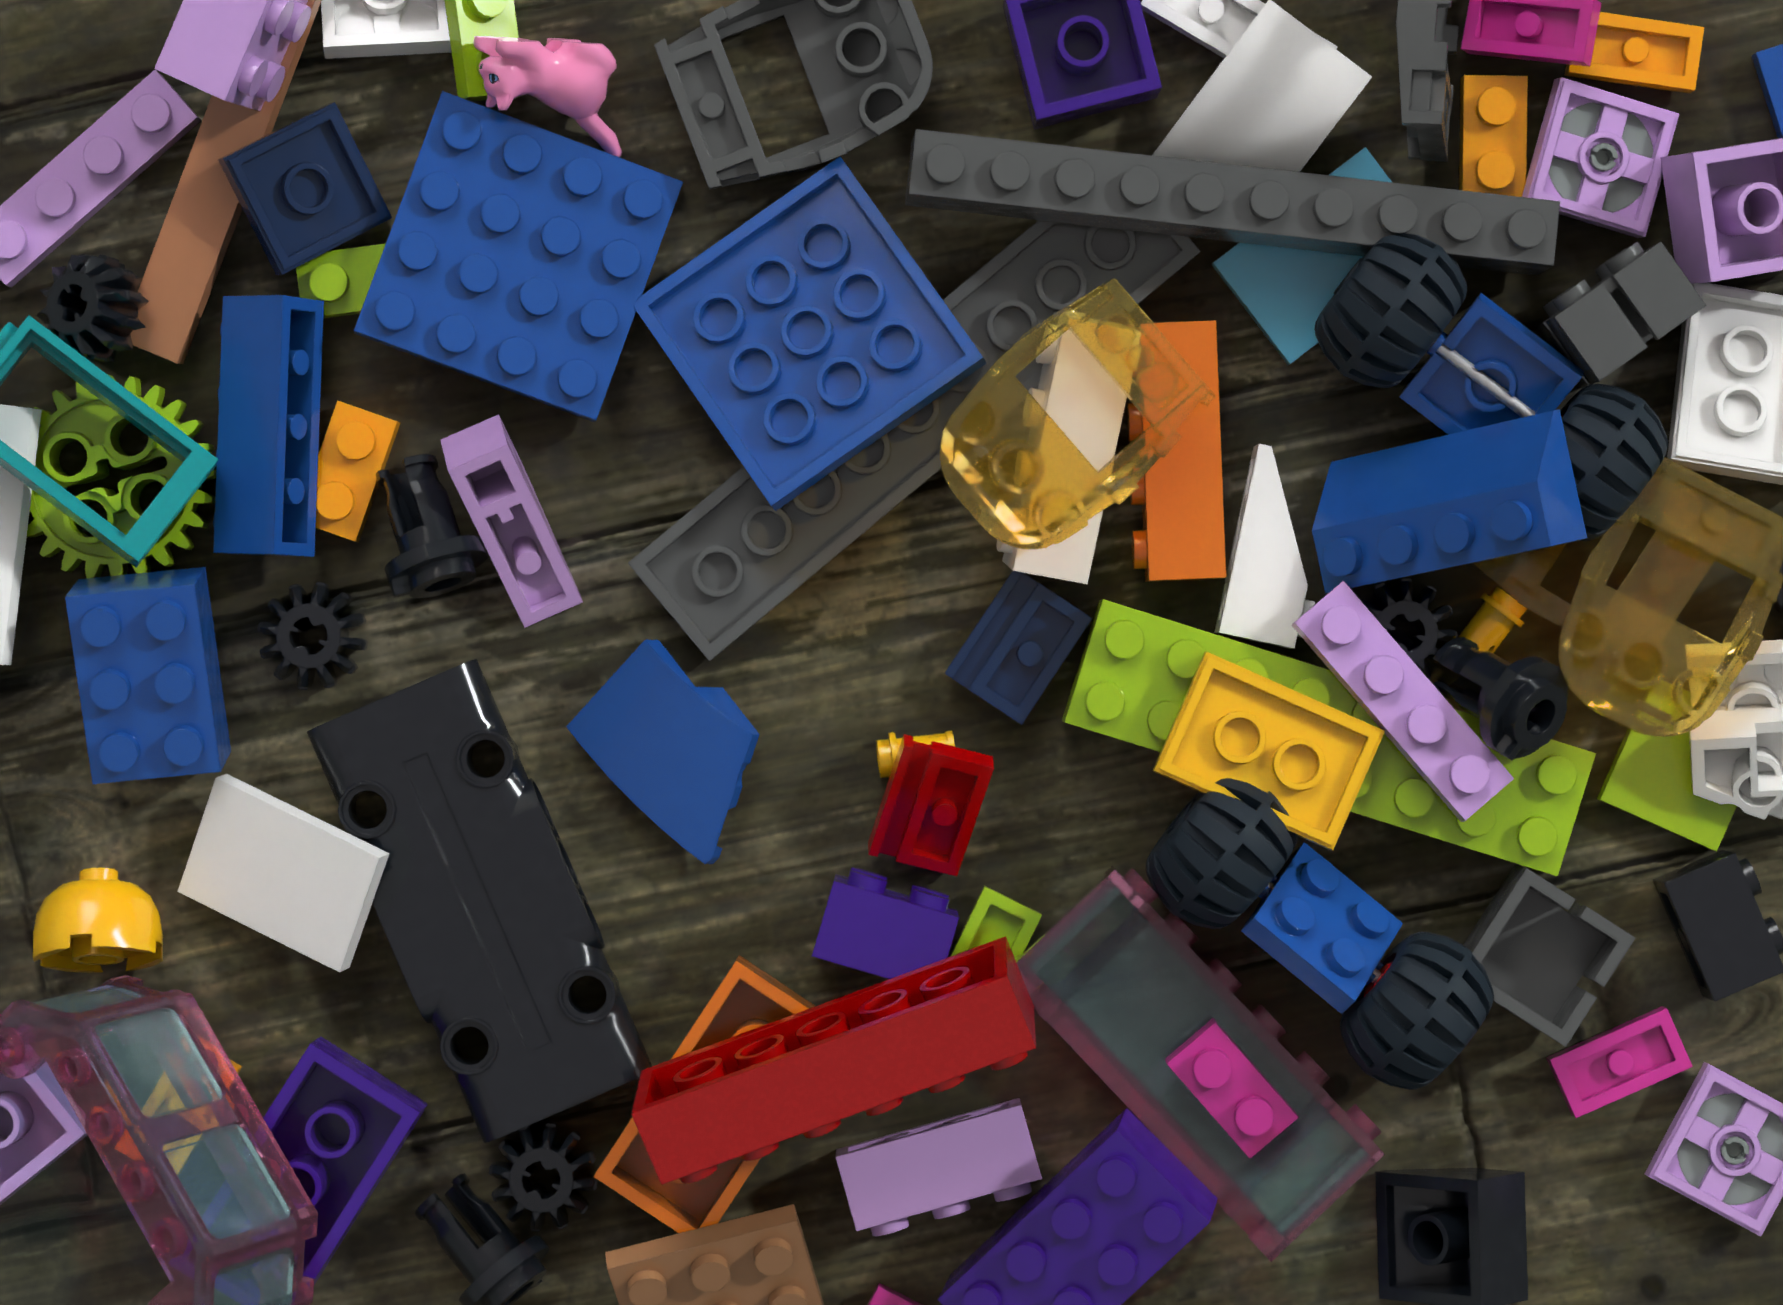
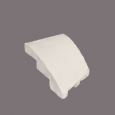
M444 0L321 1L325 59L452 53Z
M1268 0L1152 156L1300 172L1372 76L1275 2Z
M1783 639L1684 645L1693 795L1721 805L1734 804L1740 807L1744 813L1763 820L1768 815L1783 820Z

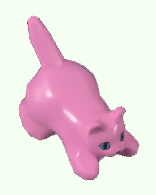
M474 37V47L490 56L479 63V72L484 80V89L488 97L486 101L487 108L497 104L499 110H507L514 98L529 94L555 111L575 119L579 126L596 140L606 153L617 157L621 156L622 150L616 134L598 116V111L606 99L608 79L617 68L616 60L606 46L600 43H586L576 39L547 38L546 46H543L539 41L523 38Z

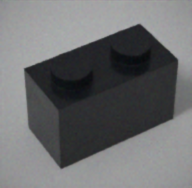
M1721 850L1653 879L1703 997L1715 1002L1783 973V963L1779 956L1783 954V936L1772 917L1766 919L1762 917L1754 896L1762 893L1761 886L1752 865L1746 858L1738 860L1736 853Z

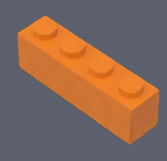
M1216 320L1139 323L1135 328L1140 331V337L1131 377H1137L1138 403H1127L1128 441H1140L1141 467H1130L1129 469L1131 505H1142L1143 530L1132 531L1133 568L1145 569V582L1226 578Z

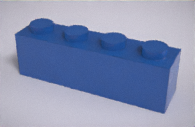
M286 295L223 296L222 322L220 326L221 360L216 458L219 460L216 465L213 553L315 557L324 301Z

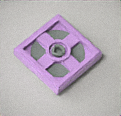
M1563 77L1554 79L1522 197L1560 201V215L1632 237H1646L1663 175L1660 157H1666L1669 154L1679 113Z
M1704 1062L1644 1174L1761 1237L1783 1197V1103Z

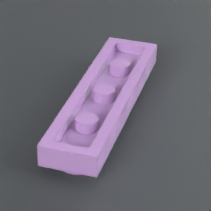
M156 69L0 205V279L6 286L12 288L201 121Z
M1344 581L1292 624V627L1379 728L1385 731V735L1460 822L1466 821L1514 779Z

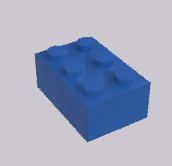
M206 567L78 579L65 596L92 784L221 772L231 753Z

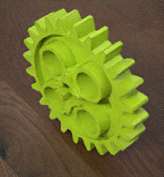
M129 376L125 382L124 388L191 439L204 426L202 421L191 420L185 423L179 421L187 406L182 400L177 399L163 408L165 388L154 385L143 398L141 397L140 379ZM76 382L77 399L72 400L62 391L55 390L52 392L57 411L52 414L44 409L34 407V409L42 410L35 467L63 488L106 478L109 475V464L114 468L131 470L160 457H165L167 460V466L161 470L120 480L118 482V494L112 489L94 488L75 496L86 505L93 501L103 505L107 513V521L126 535L144 513L139 502L143 488L151 482L157 481L165 486L183 462L149 436L147 446L141 453L135 456H128L122 450L119 439L121 431L130 423L128 420L78 382ZM79 441L87 451V462L81 472L68 476L60 466V453L68 443ZM198 443L210 453L215 450L212 444ZM213 470L205 481L215 479L216 470ZM201 485L138 567L133 566L135 572H151L150 558L152 557L165 567L173 566L174 559L169 549L173 543L178 547L192 550L194 544L185 530L189 525L199 528L208 527L209 523L196 510L198 504H215V496L202 491ZM32 490L29 514H32L34 520L28 524L27 537L32 538L43 534L47 536L39 553L41 556L50 558L61 550L65 551L61 570L65 572H73L84 560L86 561V578L100 577L105 565H108L111 576L127 575L128 564H130L128 561L95 536L89 537L86 535L79 524Z

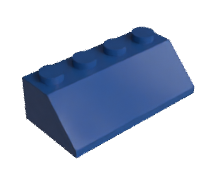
M1560 409L1332 461L1312 528L1325 593L1331 592L1342 581L1349 588L1587 538Z

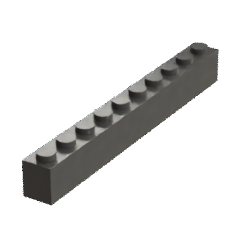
M916 129L911 142L905 205L1364 256L1377 241L1385 236L1409 233L1424 237L1443 247L1444 251L1454 258L1459 267L1538 276L1554 266L1560 201Z

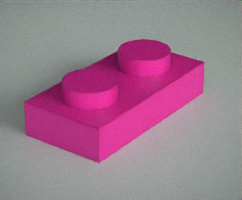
M1469 0L1461 50L1474 55L1590 67L1602 3L1598 0Z
M1663 1006L1546 1057L1569 1111L1575 1118L1693 1067L1669 1011Z
M1214 1018L1165 1058L1166 1064L1249 1159L1299 1118L1295 1110Z

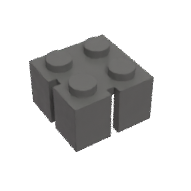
M1638 242L1634 243L1594 270L1601 279L1590 288L1584 279L1542 307L1549 317L1534 328L1546 343L1584 371L1582 378L1575 385L1578 390L1601 381L1646 349L1648 346L1645 343L1653 337L1655 340H1659L1706 306L1662 242L1646 250H1643Z
M1515 864L1463 945L1470 949L1479 963L1484 966L1493 988V1001L1566 1047L1597 997L1577 987L1576 984L1583 975L1589 980L1605 987L1634 942L1635 937L1587 906L1574 902L1576 899L1528 868Z

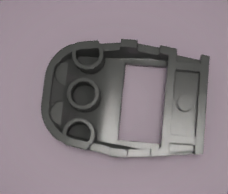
M739 0L725 8L722 6L700 18V27L667 45L665 38L654 44L709 190L804 171L820 163L847 154L852 149L906 120L917 110L928 93L933 72L931 50L912 0ZM784 17L829 134L766 158L721 40Z
M1398 0L1396 30L1402 126H1407L1409 159L1447 162L1448 139L1454 85H1450L1447 55H1457L1459 26L1447 24L1448 8H1451L1452 0Z

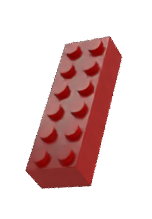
M1005 936L641 1070L631 1115L661 1185L679 1178L682 1183H693L714 1173L718 1168L717 1165L740 1156L744 1161L756 1160L775 1151L779 1147V1142L800 1134H803L805 1138L820 1137L836 1129L841 1124V1119L863 1111L868 1116L883 1114L899 1106L903 1102V1097L926 1088L930 1093L943 1092L960 1084L965 1079V1074L986 1066H990L992 1070H1002L1020 1063L1028 1056L1027 1051L1036 1049L1034 1005Z

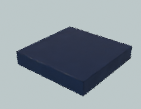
M335 102L329 103L218 159L276 275H283L392 218Z

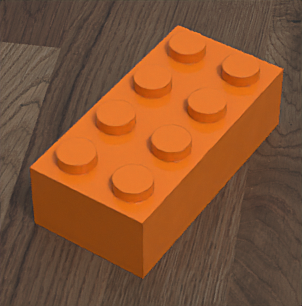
M739 955L671 1059L799 1013L816 1005ZM632 1117L593 1177L677 1233H682L718 1224L761 1158L744 1161L740 1156L718 1164V1168L714 1173L699 1181L685 1184L679 1178L661 1185Z

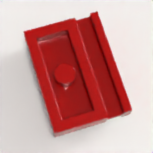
M904 734L868 841V855L878 857V854L882 853L896 857V862L957 877L994 770L993 756L931 741V744L928 745L913 741V736Z

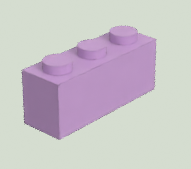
M1020 1098L836 1149V1161L856 1231L870 1228L872 1236H882L905 1229L909 1226L907 1217L932 1210L934 1219L963 1213L971 1209L970 1199L993 1193L996 1202L1024 1196L1032 1192L1030 1182L1042 1179Z

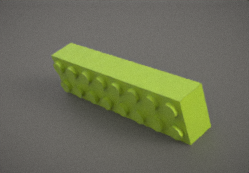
M1104 599L1099 600L1062 718V722L1161 752L1205 652H1209L1379 728L1328 669ZM1456 710L1485 744L1480 732V719L1472 714ZM1384 733L1350 812L1558 876L1596 753L1551 739L1547 744L1530 755L1511 761L1488 747L1514 779L1466 821L1460 822Z

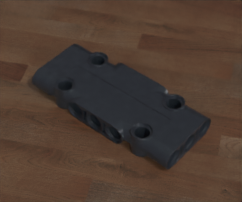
M477 659L458 665L307 731L339 806L340 822L346 831L390 853L372 903L422 1017L428 1024L432 1023L440 1040L442 1058L447 1066L452 1069L484 1143L501 1138L640 1077L641 1070L652 1067L621 995L618 978L610 969L602 951L605 948V944L545 801L535 781L527 777L520 761L518 746L508 733ZM482 740L494 741L504 752V766L495 776H485L479 773L473 765V750ZM367 790L379 794L386 803V817L376 827L367 826L356 815V801L360 794ZM583 976H592L599 979L605 986L607 993L604 1005L593 1010L585 1009L578 1005L572 992L576 979ZM475 1027L485 1034L489 1047L484 1058L472 1060L461 1055L456 1045L457 1033L461 1028Z

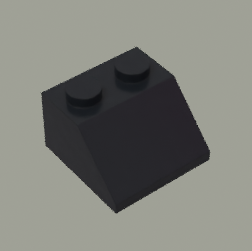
M1484 1168L1406 1169L1375 1172L1379 1299L1431 1305H1508L1528 1300L1525 1172Z

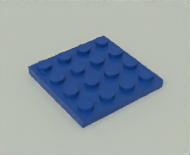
M442 91L354 328V334L596 422L636 313L633 306L638 297L643 294L683 181Z
M841 156L638 297L633 306L775 511L987 364L982 354Z

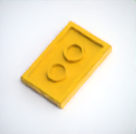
M1205 652L1153 768V772L1200 793L1214 791L1237 798L1225 787L1215 783L1225 778L1249 783L1266 793L1270 791L1289 814L1288 816L1272 809L1282 820L1288 831L1328 850H1334L1385 731L1214 654Z

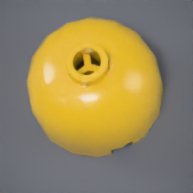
M87 868L79 871V881L68 882L56 888L44 899L36 914L33 931L34 962L40 960V966L67 972L99 973L103 972L100 965L120 963L124 961V958H128L125 971L152 967L163 961V933L159 911L151 896L142 888L131 882L118 880V871L115 869Z

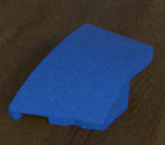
M645 639L566 727L603 772L658 827L702 863L714 864L719 859L722 848L718 847L717 843L727 812L737 805L743 787L742 774L746 766L751 762L760 734L723 687H695L659 640Z

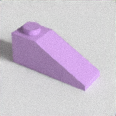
M499 414L441 439L447 470L524 628L583 603L534 488Z

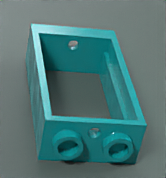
M28 315L19 328L8 322L0 331V386L32 347L183 462L125 535L0 440V466L137 568L214 470L219 459L30 315Z

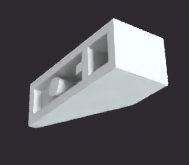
M1258 444L1253 447L1214 633L1295 649L1297 637L1301 636L1292 627V624L1315 605V601L1305 599L1308 584L1272 446Z

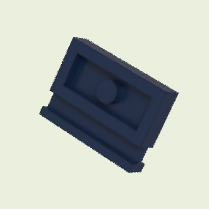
M1012 571L944 674L1022 725L1092 618L1025 573Z

